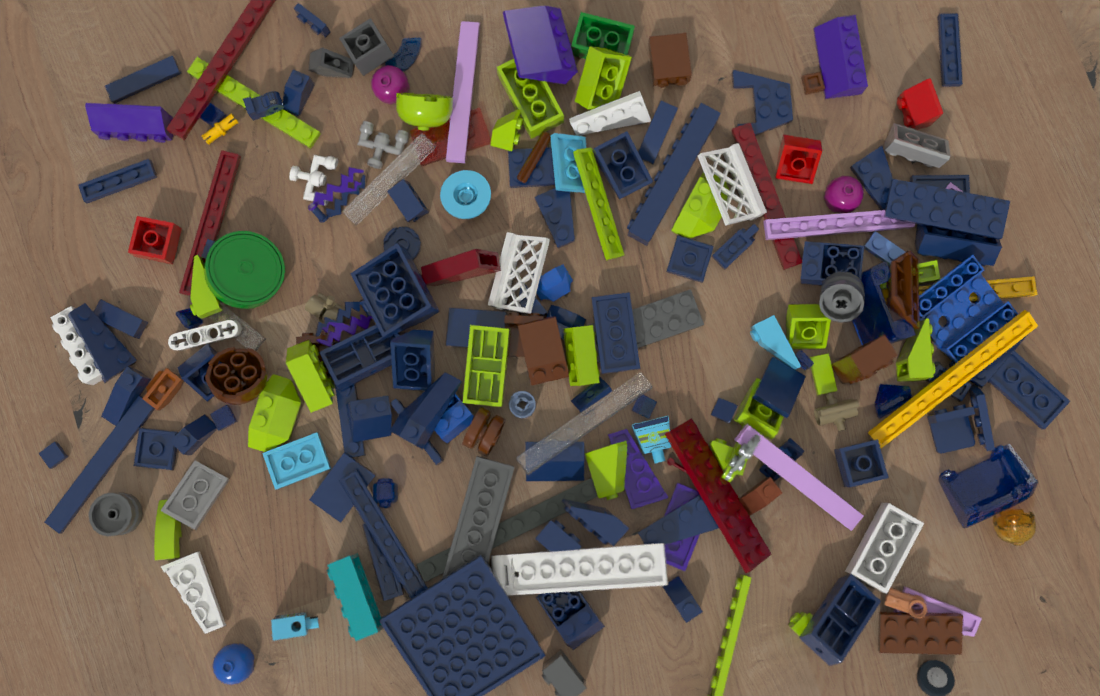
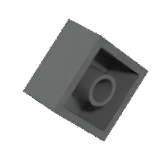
M371 18L339 38L363 76L394 57Z
M562 650L558 651L543 664L542 678L548 685L552 684L555 687L556 691L554 693L556 696H578L587 689L586 680Z

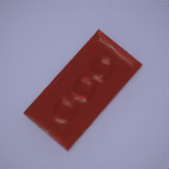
M480 107L471 110L467 152L491 144V138ZM450 119L441 126L429 127V130H418V128L410 130L421 167L446 159Z

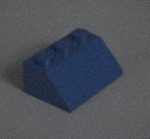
M414 329L392 339L390 344L393 388L425 391L434 383L435 378L434 331Z
M584 441L525 442L526 481H584Z

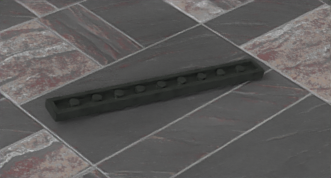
M590 478L499 523L492 549L567 512L564 509L566 505L562 502L563 499L586 503L598 497L593 479ZM451 547L416 564L424 582L444 573Z

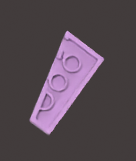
M904 586L902 592L920 595L925 599L927 613H961L963 615V635L975 636L982 619L980 616ZM914 603L911 607L915 610H920L923 605ZM898 609L894 610V612H904Z

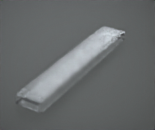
M421 133L342 212L357 226L389 194L387 191L411 173L436 146Z

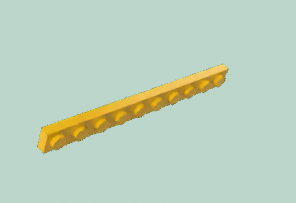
M1023 310L868 432L873 440L878 439L880 449H882L1037 328L1038 325L1031 314Z

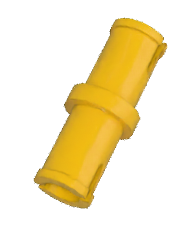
M230 113L219 123H214V127L201 136L204 140L211 136L206 140V143L210 145L221 135L225 136L226 132L239 122L236 118L229 122L235 117Z

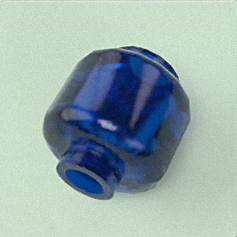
M378 479V482L373 485V500L379 504L380 508H390L391 504L396 503L398 500V485L393 482V479Z

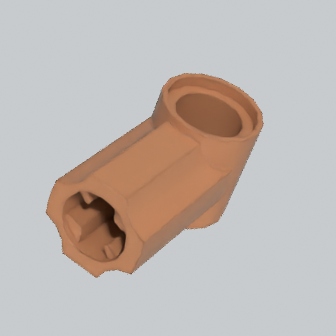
M890 588L886 594L884 602L886 606L907 612L914 618H922L927 613L926 601L920 595H911ZM914 603L923 605L920 610H915L911 606Z

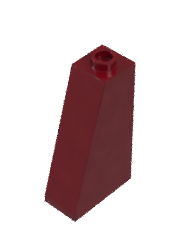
M473 249L421 267L422 278L426 286H440L501 271L498 252Z

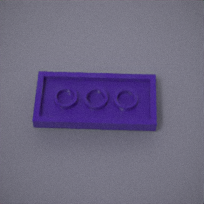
M677 483L664 516L700 495L699 492ZM699 535L664 545L666 564L686 571Z

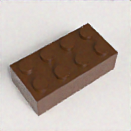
M883 335L861 345L831 365L841 383L849 382L851 385L877 374L876 370L878 371L894 363L893 359L898 354L886 336Z

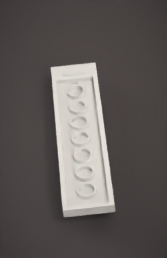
M664 543L491 556L492 572L507 595L668 585Z

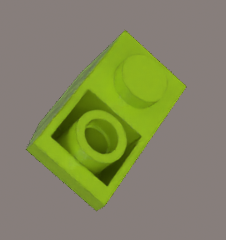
M517 109L497 120L492 130L490 146L512 151L515 144H519L521 134L518 133V129H521L523 118H520L521 110Z
M716 438L715 441L711 440L709 442V446L721 469L725 470L734 447L726 445L727 441ZM747 458L741 471H737L736 475L743 476Z

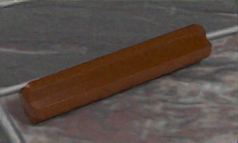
M542 132L517 176L520 182L526 183L551 140L549 133Z

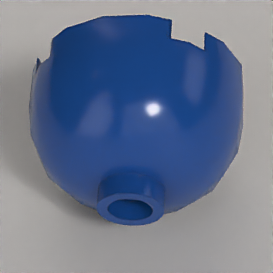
M234 643L220 649L214 657L212 665L216 678L222 683L229 685L241 683L249 678L254 670V655L250 648L244 644Z

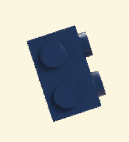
M963 404L954 406V411L947 412L946 409L934 411L935 415L927 416L937 453L951 452L975 445L968 417L975 414L974 407L966 408V405Z

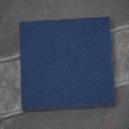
M677 235L666 272L703 283L714 246Z
M139 428L133 466L174 470L177 448L170 441L179 432Z

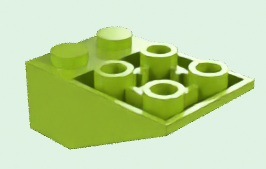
M929 318L920 321L919 329L911 328L896 361L897 382L922 381L933 378L935 373V364L932 363L934 346L930 339L932 325L929 324Z

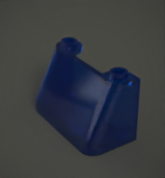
M887 262L877 264L861 274V281L865 289L864 307L860 315L853 319L852 322L862 345L883 335L886 336L891 345L916 335L912 325L906 320L893 321L879 285L887 282L891 275Z
M1010 443L1005 446L999 445L995 447L989 459L959 473L954 470H945L938 479L963 528L971 527L1026 501L1033 495L1038 485V480Z

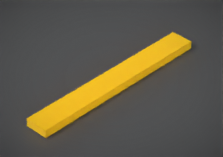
M1035 276L986 280L1000 299L1037 295ZM932 285L919 286V295ZM883 289L881 290L883 309H889L886 304L888 290ZM972 292L969 300L971 302L977 301V294Z

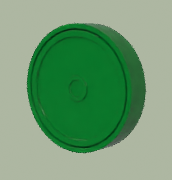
M236 231L222 236L211 246L204 265V275L210 291L220 301L235 308L250 309L264 305L276 295L284 280L285 265L280 251L268 238L255 232Z

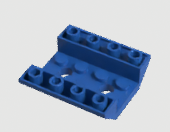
M974 255L969 256L919 295V320L922 321L929 318V324L932 325L930 339L939 350L955 363L1018 315L1009 301H1001L981 273L984 271V268ZM972 292L977 294L978 299L975 303L969 300ZM941 316L947 319V324L944 327H941L938 322Z

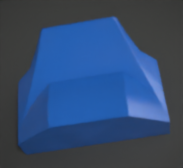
M563 264L540 277L536 294L541 301L547 299L554 302L571 291L570 286L573 279Z

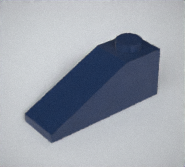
M126 367L116 381L101 417L116 426L137 397L144 391L151 379L135 368Z

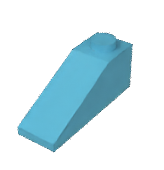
M774 315L750 328L752 330L750 331L752 339L755 342L757 341L761 347L791 368L798 369L801 367Z

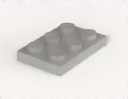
M195 460L161 511L188 527L197 530L229 482V479Z

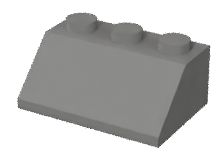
M893 123L884 142L885 151L890 155H900L909 161L916 160L928 167L940 168L951 157L948 140Z

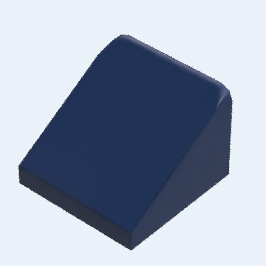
M718 398L711 416L730 423L738 405Z

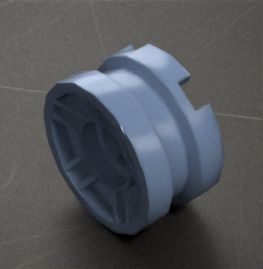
M518 391L511 396L509 409L518 418H528L536 409V401L529 392ZM521 401L526 403L524 409L519 407Z

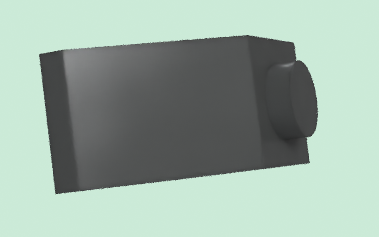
M320 48L310 53L308 71L325 77L352 78L354 62L351 58L325 48Z

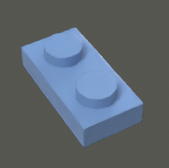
M876 231L873 232L864 245L865 250L889 266L894 259L905 253L904 250Z

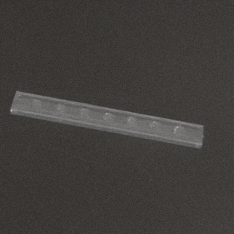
M639 372L516 457L517 462L529 475L651 390L653 385Z

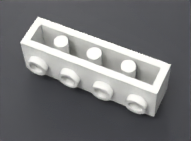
M70 306L50 317L53 322L52 327L62 339L61 344L64 349L68 350L70 354L69 360L77 368L79 379L85 384L95 385L102 381V375L96 369L93 358L85 349L82 338L78 336L68 317L69 312L76 309Z

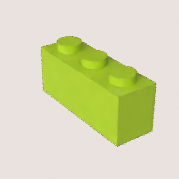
M593 325L564 328L570 386L599 383L600 372L597 366V350L595 349Z

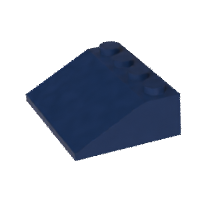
M399 243L350 273L383 338L420 324L440 312L408 250Z

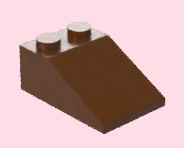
M556 316L517 324L531 386L569 377Z

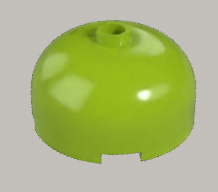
M397 93L396 110L399 117L405 123L418 126V130H429V127L441 126L450 119L453 112V97L435 94Z

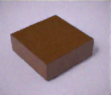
M821 71L802 75L801 79L806 95L825 90Z

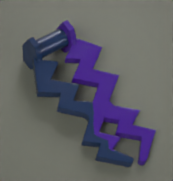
M349 167L348 176L341 174L340 186L327 183L326 194L315 191L313 202L308 206V210L312 211L320 223H324L328 217L342 214L341 206H347V196L349 193L360 195L359 188L365 189V175H362L360 183L354 180V189L348 188V182L353 183V173H363L364 170ZM333 192L341 193L342 200L334 198V209L326 208V214H323L317 207L318 204L324 205L323 200L333 202Z
M364 299L357 302H345V310L338 309L336 321L324 317V324L318 322L315 336L318 337L323 330L328 333L327 341L317 339L316 342L331 347L333 339L340 342L342 330L355 335L357 326L365 330L368 329L370 320L373 317ZM361 305L367 316L360 314V320L351 316L350 326L344 324L343 317L350 319L351 309L359 312ZM329 325L335 327L334 332L328 331Z

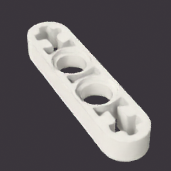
M226 320L172 334L169 337L168 344L173 350H185L237 337L241 333L242 327L236 320ZM231 326H235V329L232 330V332H224L223 330L226 328H230ZM212 328H216L218 331L216 338L210 336ZM195 332L200 335V340L197 343L192 340V335ZM178 339H186L187 341L179 343V345L175 343Z

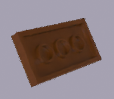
M879 612L878 650L880 653L962 655L963 615L961 613H926L922 618H914L907 612Z

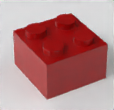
M137 216L128 253L138 258L173 264L182 228L175 223Z

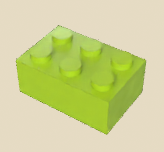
M310 340L287 348L285 363L312 413L333 404V396H335L333 389L335 385L332 378H328L325 373L327 368L323 361L320 362L318 358L319 352L316 345H312Z

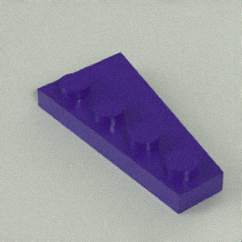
M624 429L608 434L611 445L627 441L624 488L631 509L669 498L628 430Z

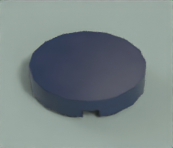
M402 226L391 229L383 241L384 251L399 243L408 250L412 260L416 259L421 251L420 238L409 227Z

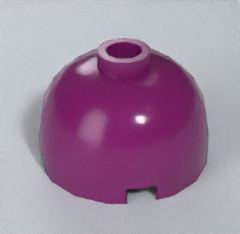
M390 65L377 69L371 80L373 93L380 101L387 104L396 103L397 93H408L410 88L406 74L399 68Z
M840 176L834 178L827 185L824 201L832 212L852 213L860 206L864 190L857 179L851 176Z

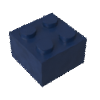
M878 439L834 449L844 487H854L889 478Z

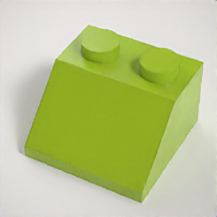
M819 304L788 305L786 334L792 349L826 348L831 320L821 312Z

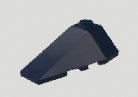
M446 372L443 373L399 414L390 432L423 450L462 381Z

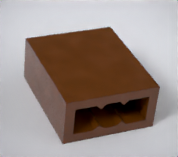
M687 33L650 36L648 49L653 86L661 88L667 87L670 84L681 86L690 82L692 72Z

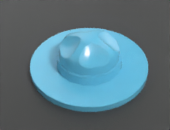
M462 170L453 173L444 181L440 191V198L443 207L450 215L460 219H471L479 216L486 210L491 200V189L488 181L481 174L470 170Z

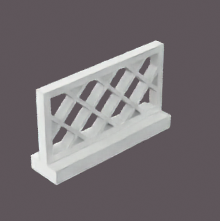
M739 143L733 144L729 148L704 152L698 155L725 226L746 220L752 221L767 213ZM721 154L724 155L726 163L720 159ZM707 157L714 161L713 166L707 163ZM718 164L725 168L723 173L716 169ZM728 171L731 173L733 180L727 177ZM714 174L721 178L720 184L714 180ZM724 182L732 186L730 191L723 187ZM735 188L738 190L740 197L734 194ZM721 192L728 196L727 201L721 198ZM732 199L739 203L737 208L730 204ZM742 206L745 207L747 215L741 211ZM728 209L735 213L733 219H730L727 212Z
M507 232L499 260L501 271L496 272L488 301L489 306L501 311L510 310L531 314L550 239L522 236ZM526 241L528 246L521 251L522 243ZM541 242V249L536 253L534 247ZM531 250L533 256L526 261L524 255ZM521 258L523 264L516 269L517 262ZM536 260L537 266L531 271L529 265ZM526 268L528 274L521 279L519 273ZM516 277L518 283L511 287L513 278ZM531 279L532 285L526 289L524 284ZM521 287L523 293L516 297L514 292ZM511 295L514 301L506 305L508 297ZM526 297V308H523L519 302Z

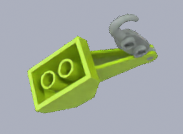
M756 378L741 402L733 420L742 425L741 430L748 424L767 440H773L779 431L783 416L752 398L760 382V379ZM754 435L747 444L743 443L742 446L736 441L727 466L721 477L731 482L737 471H741L746 462L745 459H750L761 440L759 435Z

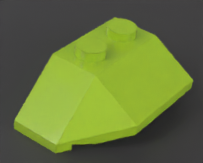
M704 171L671 230L677 235L688 239L714 231L722 217ZM714 174V180L720 184L721 178ZM724 182L723 187L729 190L727 183ZM721 192V198L727 201L728 196Z
M272 374L267 381L264 390L259 395L249 425L248 447L267 452L290 440L302 403L291 379Z

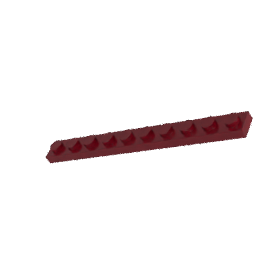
M250 0L166 128L169 133L183 140L187 138L276 0Z

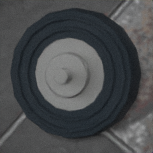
M929 660L923 663L917 671L916 679L918 685L928 696H946L954 688V674L950 667L942 661Z

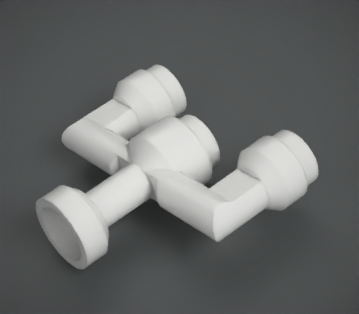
M314 155L310 173L301 171L298 166H292L290 180L297 181L299 178L308 180L303 199L313 201L315 194L313 193L314 186L321 187L326 183L327 176L323 172L318 171L319 165H323L330 170H336L338 166L337 158ZM323 200L324 205L327 206L329 201Z

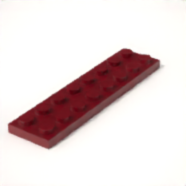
M691 418L665 433V436L745 573H748L772 554L748 512L739 501L738 495L730 482L721 477L723 470Z

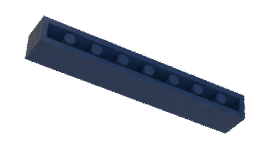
M703 103L698 108L694 107L690 115L692 120L689 124L685 123L681 130L683 136L680 140L676 139L672 146L674 152L671 156L667 155L663 162V165H665L663 171L659 170L654 178V181H656L654 187L650 186L645 194V197H647L645 203H640L636 210V213H638L636 219H631L629 222L627 236L648 246L721 114L720 112Z

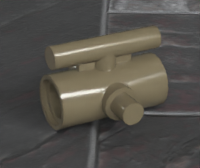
M321 293L317 296H311L305 305V310L316 316L317 321L323 324L324 317L336 321L338 309L345 310V308L334 302L335 298L333 296L326 297ZM343 317V323H344V322L346 321V319H348V318Z
M829 393L826 395L827 405L814 409L816 422L819 426L834 423L837 426L838 432L846 430L844 425L845 419L858 416L857 407H859V402L857 399L838 402L834 394Z

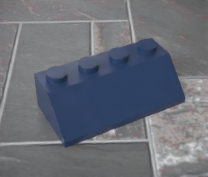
M917 224L915 247L917 253L923 256L930 255L941 259H954L963 262L969 256L974 255L981 266H994L1002 249L999 239Z

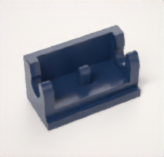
M402 179L387 191L408 222H415L429 213V210L410 182Z

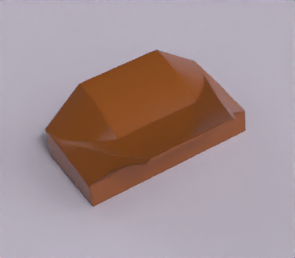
M166 368L164 371H158L147 385V393L142 399L160 411L178 393L184 380L169 368Z

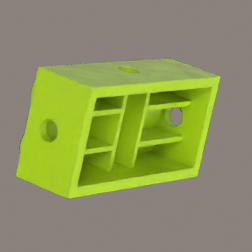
M470 325L463 403L503 406L511 329Z

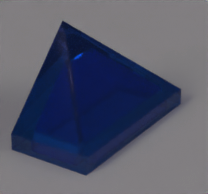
M880 384L874 403L877 417L880 419L896 411L912 398L910 387Z

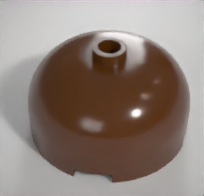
M235 347L224 349L217 353L208 363L209 367L205 379L209 389L218 400L226 404L242 405L256 399L266 386L268 373L264 360L258 352L251 348L236 349Z

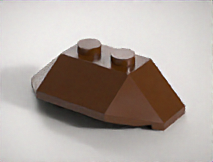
M910 250L891 262L888 280L886 281L888 290L886 304L898 317L915 329H919L918 258Z

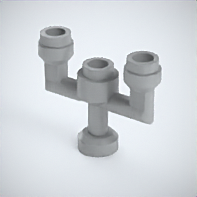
M363 121L357 145L371 149L376 148L373 158L368 159L367 165L382 169L383 163L380 159L383 150L387 153L402 155L404 145L409 139L408 132L398 130L395 136L396 144L394 147L389 145V135L379 132L375 136L374 141L368 140L369 135L373 133L374 124Z

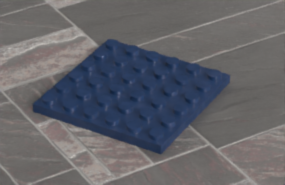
M479 555L379 620L428 696H484L546 656V653L482 555Z

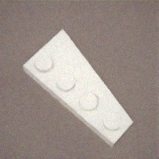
M640 91L569 118L576 136L651 122Z
M200 551L161 566L162 570L171 579L172 585L181 594L184 603H187L191 609L192 615L205 634L226 626Z

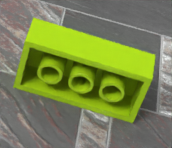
M514 59L496 67L498 77L515 110H521L520 118H523V125L531 139L542 134L544 131L546 132L564 123V114L546 81L520 78Z

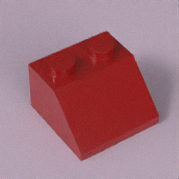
M931 78L903 91L897 98V106L904 116L903 122L905 127L915 130L929 127L943 114Z
M783 135L775 178L813 184L822 154L821 140Z

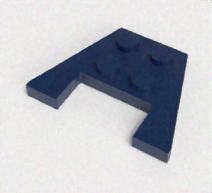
M737 70L732 71L733 89H753L755 123H751L755 136L793 121L789 83ZM747 123L737 124L736 127L741 126V125H744V124H747Z

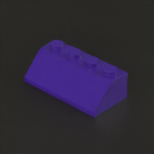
M856 15L837 17L814 27L819 66L825 86V99L861 95L868 87Z
M85 104L91 131L100 139L110 140V138H117L122 141L135 139L141 142H147L148 139L160 143H165L166 140L173 141V134L169 133L166 129L173 117L161 106Z

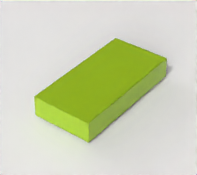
M829 354L809 357L817 395L836 392L837 386Z

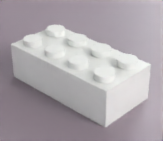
M881 503L845 572L852 574L876 590L887 594L924 523L889 503Z

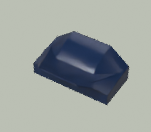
M555 305L550 306L546 318L556 316L560 338L563 340L564 328L581 327L586 322V319L580 315Z

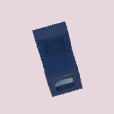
M791 438L778 448L794 461L804 453V450ZM765 463L759 468L761 473L766 477H771L774 482L781 477Z

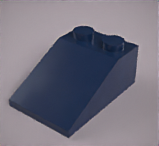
M628 131L593 148L595 159L619 200L653 183Z

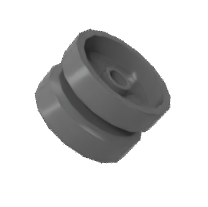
M837 272L828 276L822 283L819 305L821 312L835 322H848L857 318L864 307L865 289L863 282L859 277L848 272Z
M124 492L106 493L96 498L89 510V522L93 530L100 535L109 537L129 534L141 522L143 515L142 506L139 500L132 494Z

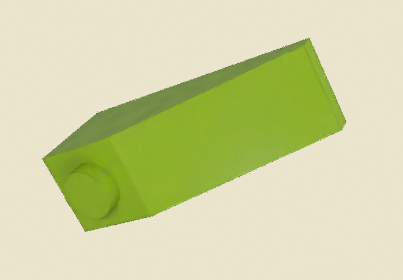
M196 255L194 256L190 296L192 304L190 308L194 316L197 315L203 319L223 311L219 299L214 296L206 283L203 259Z

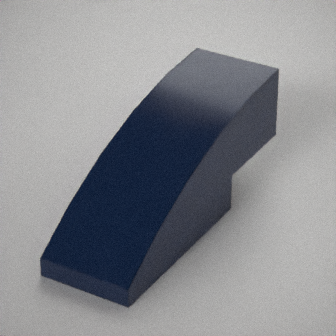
M660 101L638 151L642 160L654 164L678 110L677 107Z
M102 299L99 300L94 310V313L102 322L137 339H140L148 324L147 321Z

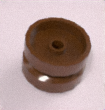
M481 407L472 420L462 445L473 449L481 440L477 449L478 453L488 457L501 436L506 419L496 415L488 424L491 412Z

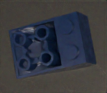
M805 241L801 284L822 285L828 276L837 272L852 273L861 280L864 245Z
M566 499L562 500L566 505L564 509L576 520L580 517L578 521L591 533L593 532L605 545L609 542L614 547L629 529L604 507Z
M580 591L541 593L536 597L565 643L572 650L605 627Z

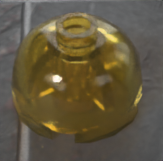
M1010 509L1000 512V517H993L992 522L996 534L1001 540L1015 546L1023 545L1036 532L1035 515L1030 511L1027 514L1024 513L1023 509Z

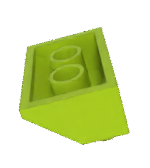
M589 46L575 102L586 109H595L620 99L632 57L606 48Z

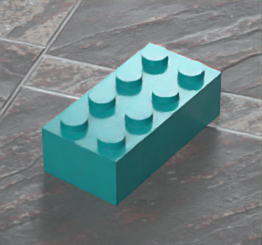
M358 553L328 564L327 574L329 579L334 581L336 587L334 588L336 598L340 599L342 603L341 612L343 617L347 618L349 622L348 631L350 636L354 637L355 641H358L381 631L383 627L379 620L382 617Z

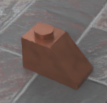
M766 477L740 497L739 501L748 512V515L751 516L770 504L783 492L771 477Z

